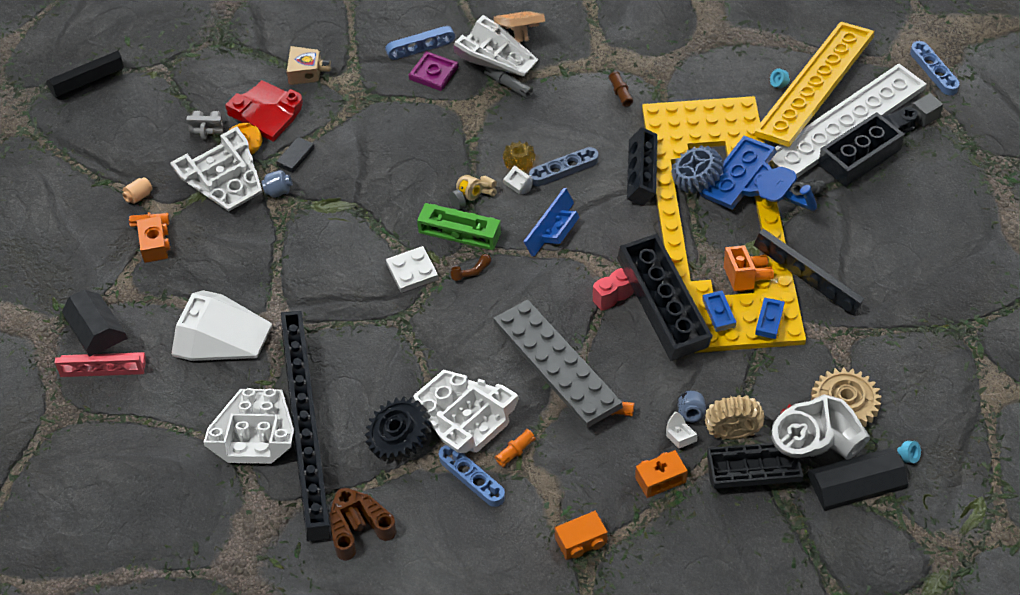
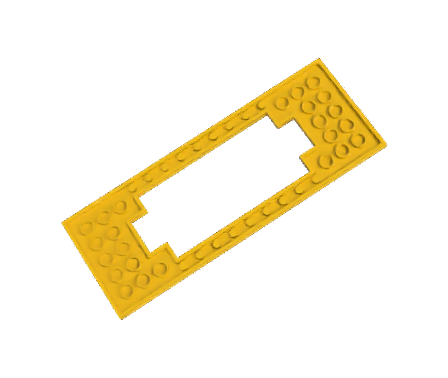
M755 96L642 104L645 129L658 134L655 195L663 245L712 334L709 347L695 353L805 345L806 337L792 272L766 255L768 267L771 266L774 271V278L772 280L756 281L754 289H752L753 293L725 295L737 322L735 328L719 332L715 331L702 301L703 295L713 293L711 280H690L671 164H675V159L680 158V154H685L689 148H699L701 145L703 147L725 146L726 155L728 156L744 135L764 143V139L755 137L754 130L760 124ZM760 195L754 196L761 230L764 228L786 244L777 202L761 198ZM764 297L785 302L776 339L755 335Z

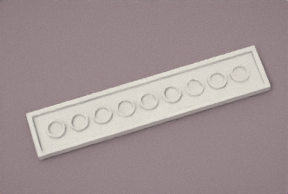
M897 64L807 125L790 147L780 144L776 146L777 153L769 164L774 168L785 167L793 170L798 178L818 164L820 149L876 112L883 117L892 113L925 90L927 84L902 65Z

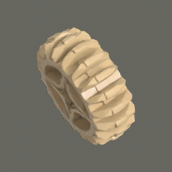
M740 395L737 397L730 396V398L723 397L721 401L716 400L714 404L709 405V409L706 410L705 424L709 434L714 435V438L721 437L722 440L746 439L747 436H753L754 432H759L760 428L763 427L764 411L760 402H757L755 398L749 399L748 396L741 397Z

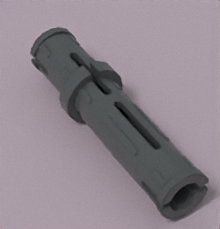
M486 67L490 72L485 71V74L495 79L498 84L507 86L526 99L532 96L530 92H533V88L513 78L508 72Z
M815 179L808 180L807 182H795L792 184L795 187H791V191L794 195H801L800 189L805 185H810L813 195L824 191L822 188H826V184L822 180L815 181Z

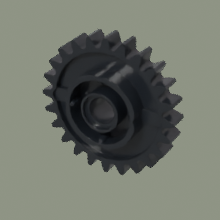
M403 396L401 401L396 397L394 403L388 400L386 407L380 405V412L374 411L375 418H369L372 424L366 426L369 432L365 434L368 438L365 442L369 446V450L384 462L388 459L393 463L395 458L401 462L403 456L409 459L410 452L416 454L417 447L423 448L421 442L428 440L425 434L431 432L428 426L432 425V422L429 420L431 416L427 412L428 410L419 400L415 401L412 397L408 400Z

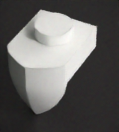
M514 165L502 183L522 195L531 190L533 179L531 175H527Z
M674 412L667 423L666 436L678 448L697 442V434L685 423V419L680 413Z

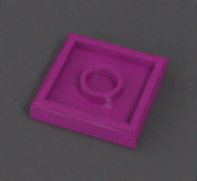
M426 51L410 72L409 80L442 91L459 68V63Z

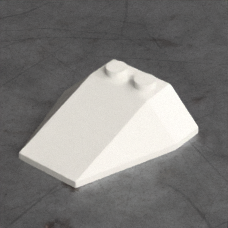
M484 15L476 21L472 32L467 37L462 35L454 43V53L463 60L525 76L538 61L532 53L500 25Z

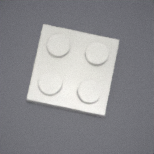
M423 246L386 259V264L401 293L439 280L438 274Z

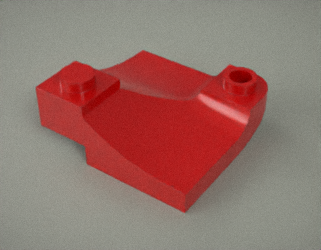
M261 80L248 92L241 95L236 93L225 106L228 116L243 123H250L254 127L256 126L263 137L274 142L297 117L303 102L300 93L292 89L286 92Z

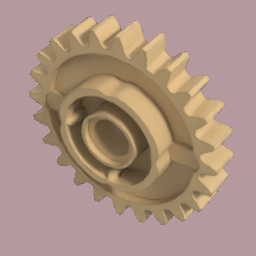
M835 368L833 374L826 371L825 377L820 375L819 381H815L811 392V400L824 394L843 399L854 411L863 427H866L867 421L873 422V418L877 417L881 406V395H878L880 389L874 388L876 382H868L870 376L863 378L862 372L860 371L858 374H855L854 369L846 372V369L843 368L842 372H839Z

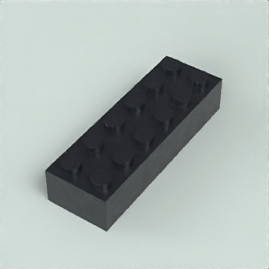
M658 233L621 245L617 260L670 361L708 348L712 334Z

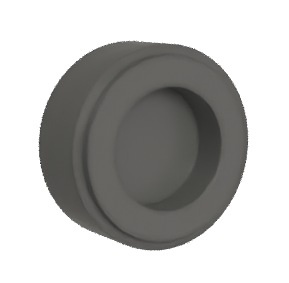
M458 189L450 192L449 197L452 206L456 210L465 208L466 201L463 193Z

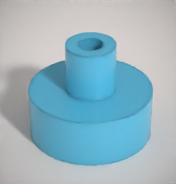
M779 68L775 69L770 76V83L776 88H784L790 82L788 72Z
M905 441L897 449L905 463H916L920 459L921 448L916 441Z

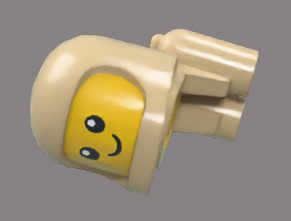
M464 175L458 179L456 190H460L466 199L473 201L481 193L495 196L497 193L495 189L497 181L487 176H481L479 180L473 176Z

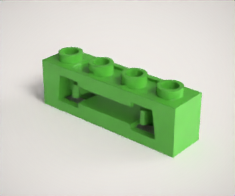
M425 203L417 220L418 233L493 251L501 234L500 220L441 207L436 204ZM433 226L437 227L439 230H441L442 228V232L432 230L431 228ZM473 236H476L477 239L480 237L485 238L486 242L474 240Z

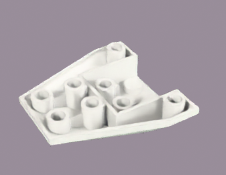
M204 290L192 293L176 324L171 354L173 357L190 361L258 358L272 328V323L222 294Z
M240 389L208 427L204 446L228 463H273L291 448L294 437V428L283 391L279 389Z

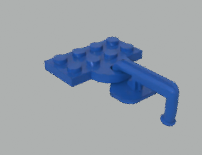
M745 135L723 161L724 169L723 175L720 176V181H715V186L711 185L708 187V190L703 189L700 193L701 197L732 210L744 195L750 197L760 195L761 198L771 202L783 199L810 211L817 209L810 185H805L800 189L802 195H794L790 191L793 186L792 184L797 180L796 173L793 170L785 167L771 169L768 163L777 153L776 148Z

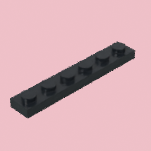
M764 228L759 232L753 246L853 316L857 313L864 301L863 297Z

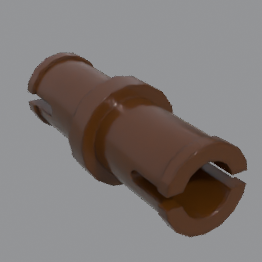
M618 71L612 72L609 75V80L614 87V93L619 96L624 107L630 106L634 101L628 91V85L623 82Z

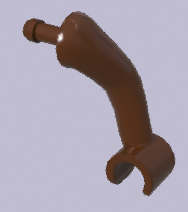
M483 254L471 269L461 270V267H452L450 272L451 278L457 281L464 277L477 276L491 263V257L488 254Z

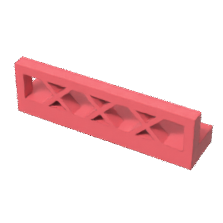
M144 352L94 354L90 357L88 354L61 355V357L55 358V365L60 377L144 374L146 356Z

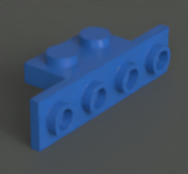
M567 188L562 189L523 241L531 256H535L544 243L560 244L579 219L577 211H569L574 202Z

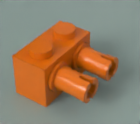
M745 245L725 247L724 270L734 291L754 289L756 281L772 280L774 278V271L771 266L768 267L766 254L750 256Z

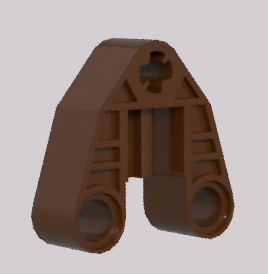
M342 488L337 491L329 514L336 555L339 559L345 561L352 559L356 554L354 538L345 519L349 520L354 531L358 530L360 532L363 530V527H366V523L360 514L362 512L380 540L389 541L396 535L394 516L370 495L349 488Z

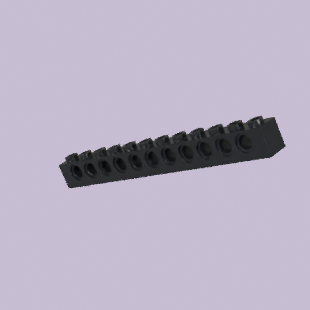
M302 311L281 312V331L306 541L329 539V520Z

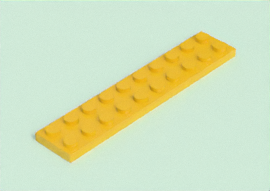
M840 22L754 130L755 137L790 147L874 38V31Z

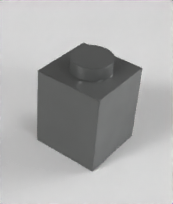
M931 93L927 94L912 105V108L917 111V118L914 121L925 127L940 118L943 104Z

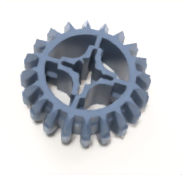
M701 145L699 148L693 147L692 150H687L685 154H680V158L675 159L676 163L672 165L671 170L675 185L681 191L695 194L696 191L701 193L703 189L708 190L709 186H715V181H720V176L723 175L724 164L721 156L714 148L711 149L709 146L704 148Z

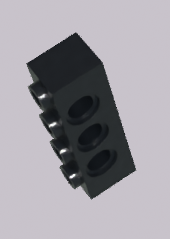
M643 127L629 139L627 200L644 206L656 194L658 134Z

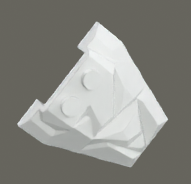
M238 127L220 135L222 144L193 160L188 154H185L170 162L172 168L183 181L227 211L262 193L248 141Z
M442 370L413 395L414 400H419L428 410L427 412L431 416L429 420L432 422L433 428L443 443L458 453L478 452L508 425V415L514 411L519 400V396L503 385L496 384V387L486 385L485 380L478 379L477 382L468 380L466 375Z

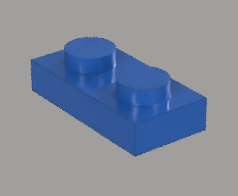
M722 290L702 296V301L716 332L736 327L737 322Z
M764 297L755 335L776 339L784 301Z

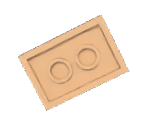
M525 11L494 16V22L501 27L511 28L514 31V39L522 42L523 40H529L527 26H539V22H545V16L541 13Z

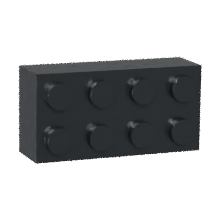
M876 112L820 149L818 164L846 187L900 151L905 134Z

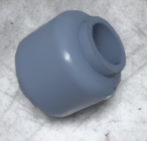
M282 170L266 174L264 180H262L265 194L273 198L288 194L290 186H292L290 175H286Z
M692 390L681 394L677 402L678 412L685 421L693 423L702 420L706 413L705 398L702 394Z

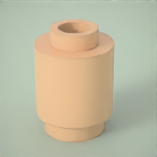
M138 178L123 188L122 195L126 202L135 204L150 195L153 188L147 178Z

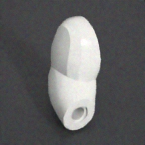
M825 394L811 401L797 403L789 407L778 416L772 427V441L775 447L781 453L794 458L816 456L831 448L848 460L857 455L870 439L869 434L856 414L844 400Z

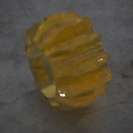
M520 140L518 143L511 142L510 145H506L505 151H503L505 167L511 170L515 165L520 170L526 172L528 168L533 167V162L536 159L533 146H529L527 142L521 143Z

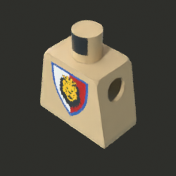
M291 46L287 66L289 85L319 81L320 71H331V61L321 60L319 50Z

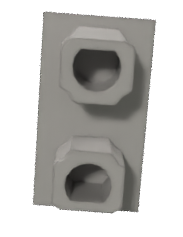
M193 111L192 116H187L186 121L189 125V132L200 134L201 139H206L207 134L223 133L224 131L219 111H212L210 116H204L201 111Z

